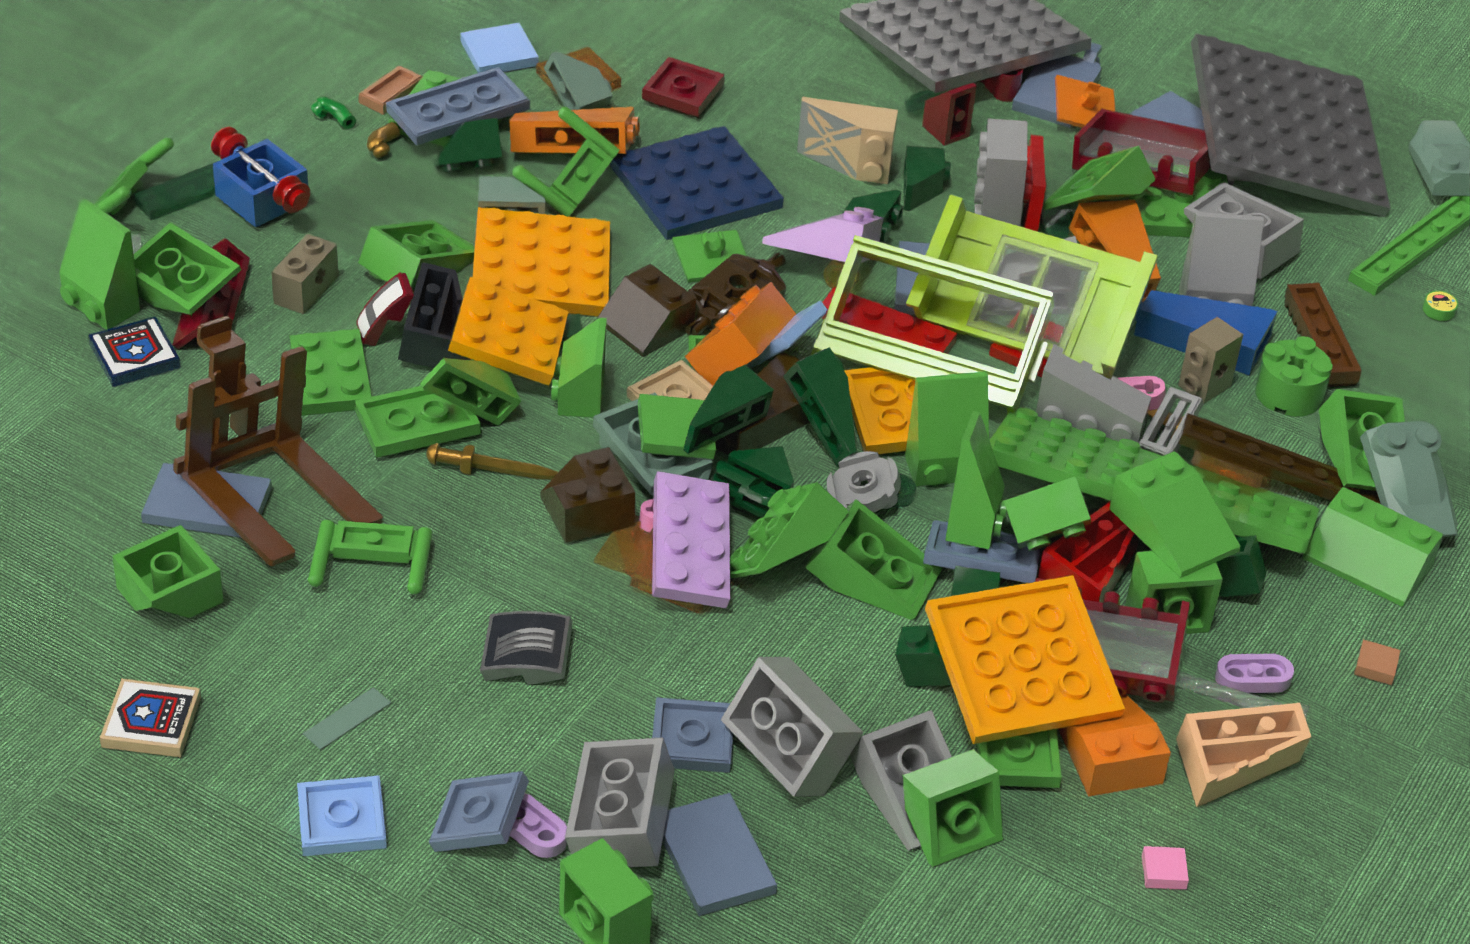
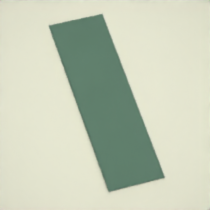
M373 687L304 732L303 735L321 750L391 702Z

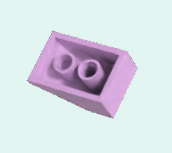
M854 207V211H844L843 214L763 237L762 244L845 262L850 247L853 245L855 235L879 242L883 217L874 216V211L871 209ZM863 257L861 263L870 259Z

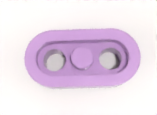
M1229 654L1219 660L1215 679L1221 688L1232 693H1278L1290 687L1294 675V667L1287 658L1278 654Z
M525 793L516 816L522 819H515L510 836L536 856L550 858L559 855L567 846L565 839L567 826L565 822L531 795Z

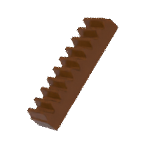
M1320 283L1288 284L1285 292L1284 306L1289 308L1288 315L1293 316L1292 323L1297 325V334L1313 339L1316 342V347L1327 354L1333 365L1327 387L1356 385L1360 380L1362 370Z

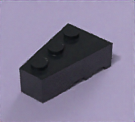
M422 262L403 330L398 360L435 368L443 358L470 360V358L448 351L463 300L456 270Z

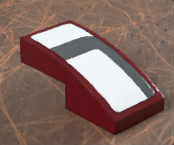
M399 272L387 281L371 297L356 320V325L360 329L363 344L376 346L388 320L402 321L414 296L406 273Z

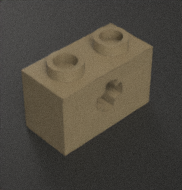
M307 234L271 272L274 304L304 314L339 276L337 244Z
M1218 317L1191 332L1178 386L1189 394L1202 398L1204 404L1230 388L1244 334Z

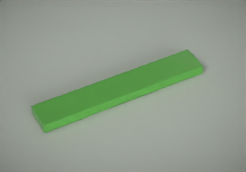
M1452 196L1351 270L1348 281L1376 296L1470 225V196Z

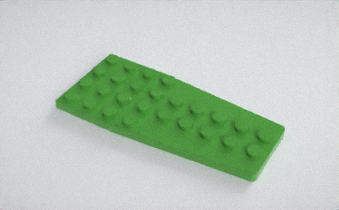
M1018 408L1014 413L1009 412L990 438L999 467L1051 483H1057L1076 476L1081 492L1111 500L1116 475L1162 457V455L1141 449V445L1136 441L1130 439L1112 440L1106 437L1104 432L1092 428H1087L1085 431L1078 430L1072 427L1069 421L1060 418H1052L1051 421L1044 420L1042 417H1038L1037 412L1028 408ZM1190 465L1201 476L1234 535L1241 537L1256 535L1259 542L1298 553H1306L1319 508Z

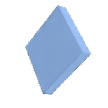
M520 23L461 33V43L477 73L497 67L503 72L538 66L539 57Z
M821 300L796 314L770 342L767 348L746 365L749 368H754L790 348L827 313V308Z
M380 775L297 783L303 856L387 848Z

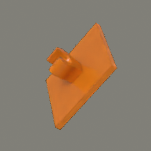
M1058 74L1055 76L1057 121L1083 128L1101 109L1115 111L1114 89Z

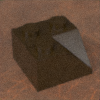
M609 447L574 455L540 492V498L565 543L635 526V490Z

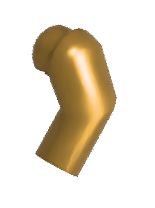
M391 122L369 135L367 148L373 152L376 158H382L390 152V147L386 143L399 137L400 131L398 126Z

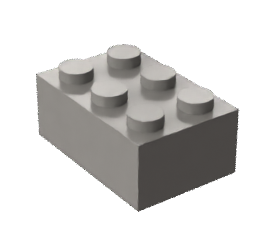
M988 119L987 132L980 131V155L977 162L974 213L1020 226L1027 168V121Z
M758 657L721 718V721L793 797L824 796L864 733L789 657Z
M664 738L584 742L565 834L571 854L603 838L613 850H619L624 855L629 867L658 866L674 776V767Z

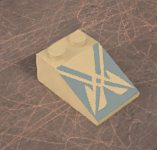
M802 97L797 152L855 180L888 184L898 110Z

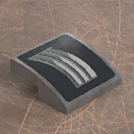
M512 611L490 614L480 672L485 681L518 675L524 677L527 685L564 679L573 624L571 617L539 611Z

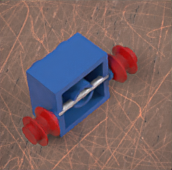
M224 127L216 132L211 142V150L222 160L213 164L215 194L255 228L286 212H298L308 204L310 188L308 186V172L305 167L269 139L262 140L248 147L247 138L239 134L233 127Z

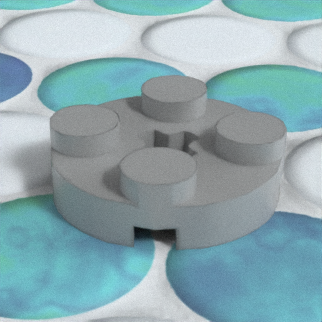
M859 452L844 458L838 463L840 468L834 475L830 472L827 478L828 492L845 508L857 499L869 510L876 512L880 509L891 508L898 501L897 493L901 487V478L897 465L889 457L888 460L880 458L878 452ZM863 480H867V481H868V484H866V485H864V486H860V485H861V481H863Z

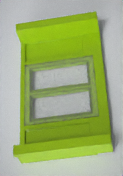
M950 195L926 252V256L1053 292L1054 308L1042 342L1048 343L1044 358L1048 359L1055 344L1063 349L1062 354L1080 364L1085 360L1093 365L1091 370L1108 379L1113 376L1158 259V255L1144 252L1139 262L966 211L963 198ZM920 273L917 274L906 305L912 307L916 317L963 335L974 336L1022 352L1038 308Z

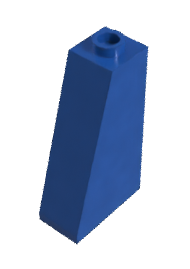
M1151 290L1145 301H1141L1134 320L1137 323L1134 335L1185 353L1189 334L1218 317L1244 334L1235 371L1249 376L1272 336L1278 311Z

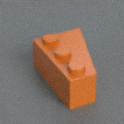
M772 282L761 289L755 285L740 297L741 300L728 310L729 313L715 324L716 327L685 355V358L697 373L712 386L724 372L746 365L758 357L796 315Z

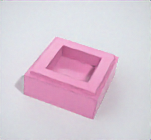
M1144 846L1142 863L1145 888L1186 890L1189 878L1185 848Z

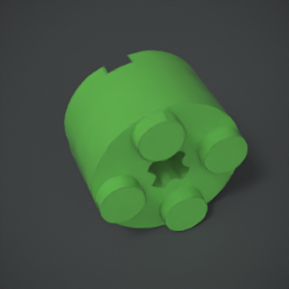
M1300 336L1296 340H1281L1275 343H1268L1262 356L1256 380L1255 394L1258 400L1272 411L1277 407L1286 410L1285 415L1292 417L1313 414L1320 408V404L1324 400L1333 365L1327 354L1316 347V342L1309 337Z

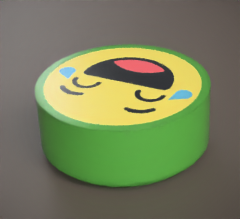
M1431 291L1425 296L1422 309L1431 319L1448 321L1455 317L1458 300L1448 292Z

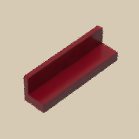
M226 238L222 239L212 248L240 265L241 271L193 314L181 313L172 343L177 349H180L193 338H197L198 326L200 324L224 316H229L233 323L250 257Z

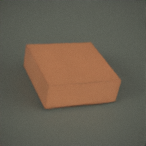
M1363 640L1354 675L1392 685L1401 650Z

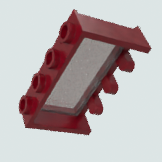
M1101 109L1074 136L1072 169L1079 170L1090 160L1140 146L1156 179L1150 186L1193 195L1197 183L1211 168L1205 130Z
M1036 578L1035 582L1043 581L1044 579ZM1078 587L1079 592H1080L1081 597H1082V589H1081L1080 587ZM1111 591L1105 593L1103 603L1083 600L1120 696L1129 694L1142 696L1150 702L1160 703L1165 700L1174 702L1189 623L1190 602L1182 601L1179 615L1158 611V600L1150 597L1143 599L1142 609L1121 606L1120 595Z

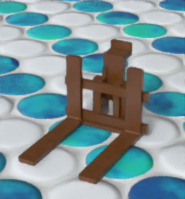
M224 316L200 324L198 326L197 344L210 355L209 376L189 385L187 412L176 415V428L179 431L186 429L185 455L174 459L173 471L177 475L179 474L270 566L293 559L295 557V549L217 471L270 452H276L346 521L382 524L383 516L300 437L303 420L301 418L303 394L306 387L307 350L300 346L283 352L281 355L279 380L261 386V380L254 373L246 375V343L232 330V319L229 316ZM278 397L276 423L257 429L259 403ZM230 415V428L238 435V437L228 440Z

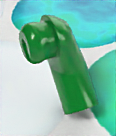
M326 96L316 98L317 101L311 105V110L316 116L324 118L329 112L344 129H351L356 124V118L344 104Z

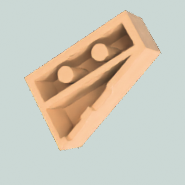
M1300 703L1186 714L1176 741L1196 807L1299 762L1310 741L1311 734Z

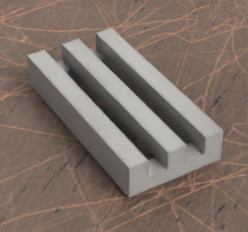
M1170 387L1139 442L1140 448L1162 456L1174 451L1177 453L1181 447L1178 441L1187 413L1198 416L1204 405L1203 399ZM1177 398L1181 399L1174 413L1170 416L1169 420L1167 421L1166 427L1162 432L1159 440L1157 441V443H1153L1154 438L1156 437L1174 402ZM1189 403H1191L1190 406H1189V408L1187 409V411H1186V413H1185L1183 419L1181 420V422H1180L1178 428L1176 429V431H1175L1173 437L1171 438V440H1170L1168 446L1165 447L1166 444H1167V442L1169 441V439H1170L1172 433L1174 432V430H1175L1177 424L1179 423V421H1180L1182 415L1184 414V412H1185L1187 406L1189 405Z

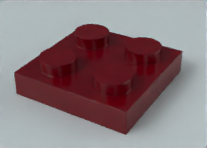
M668 57L642 88V99L659 106L681 111L687 115L699 117L724 85L725 74Z

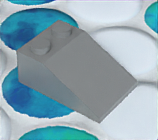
M1225 182L1184 208V214L1192 223L1195 212L1263 216L1264 224L1257 278L1262 279L1300 252L1303 218Z
M1195 212L1179 286V295L1252 306L1264 224L1263 216Z
M932 710L861 736L850 753L851 760L863 787L908 851L921 845L905 810L903 775L952 757Z

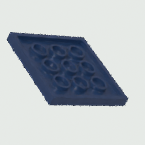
M725 126L628 150L626 154H616L610 162L611 169L666 240L783 208L784 197Z

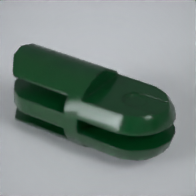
M720 460L716 466L717 473L713 475L712 481L729 483V505L741 511H749L763 518L769 510V500L778 491L761 483L759 478Z

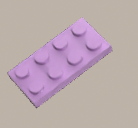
M657 471L654 479L653 597L727 608L730 601L729 483Z

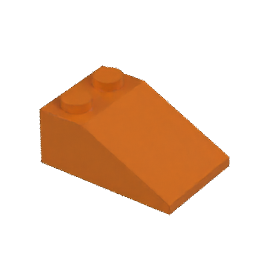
M1127 694L1120 696L1125 707L1121 717L1058 728L1088 797L1154 786L1164 782L1171 752L1157 723Z

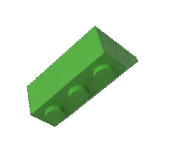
M1342 487L1326 508L1302 559L1403 607L1434 565L1443 534Z

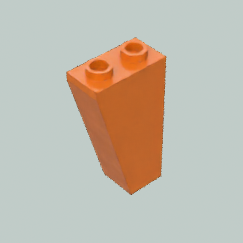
M634 107L572 110L620 149L617 154H626L631 144L635 143V136L640 134L639 117H634ZM559 111L515 113L510 119L511 152L576 153L586 139L558 116Z
M1135 200L1078 204L1069 230L1076 237L1079 244L1139 262L1144 252L1153 254ZM1155 264L1142 302L1145 301L1151 290L1156 291L1161 276L1157 264Z

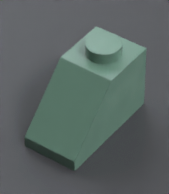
M558 51L551 54L544 70L564 107H568L570 110L606 108L613 94L610 83L607 79L603 78L598 68Z
M479 176L478 207L545 214V198L515 178Z

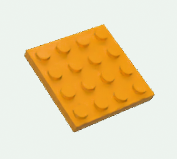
M478 207L473 278L488 281L495 286L522 293L527 297L547 304L556 305L561 309L569 311L568 313L599 316L609 301L610 221Z
M1074 576L927 601L925 611L973 744L1122 716L1125 707Z

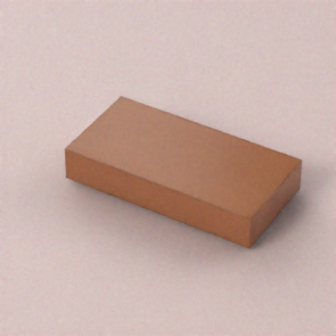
M399 65L359 93V103L384 115L387 113L386 102L409 95L422 76Z

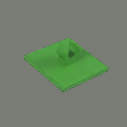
M737 230L672 237V242L688 283L700 281L732 254L737 253L747 256Z

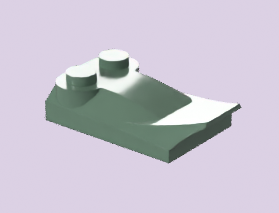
M1423 120L1415 136L1409 142L1408 150L1431 194L1437 196H1470V142L1455 121Z
M638 399L594 416L593 427L599 433L601 448L609 447L611 452L620 458L653 496L654 479L657 471L705 480L709 479L713 464L711 459L642 453Z
M1425 421L1386 423L1365 431L1360 439L1381 505L1442 533L1443 537L1458 536V523L1437 452L1442 443L1438 429Z

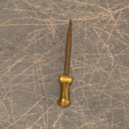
M435 443L426 452L427 459L431 464L436 465L438 461L460 465V471L467 475L471 474L472 468L534 479H553L558 473L535 464L475 454V446L467 445L463 451L441 448L439 443Z

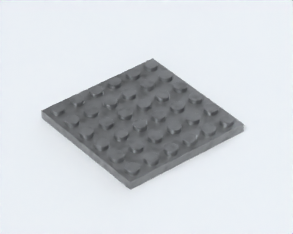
M876 0L865 4L856 3L850 8L840 10L841 23L934 93L1091 49V37L1036 0Z
M1198 33L1195 34L1191 41L1211 171L1378 216H1386L1391 208L1363 80L1355 76L1336 73L1327 68H1318L1304 64L1298 60L1279 57L1270 52L1251 49L1242 44H1233L1219 40L1213 36L1208 37Z

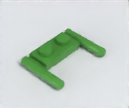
M562 107L558 112V116L581 134L586 141L550 187L546 186L521 165L516 166L512 174L525 186L544 197L545 202L561 215L569 217L620 149L568 107Z
M169 137L163 138L129 164L98 198L94 205L107 214L111 213L114 215L127 203L126 200L142 186L143 182L140 178L149 169L148 167L173 149V140Z
M323 520L319 527L308 582L314 587L322 585L329 554H333V558L409 563L412 560L407 589L412 594H419L423 589L433 532L427 527H421L417 531L414 530V526L338 521V524H334L331 520Z

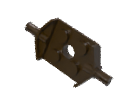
M777 252L766 261L765 259L759 260L737 253L732 254L688 290L689 293L696 297V319L685 327L687 335H699L705 329L713 330L716 327L715 324L729 313L728 310L741 300L740 297L755 285L761 289L772 282L784 298L786 284L776 270L785 265V257L783 255L780 256V253ZM742 285L745 288H735L733 286Z

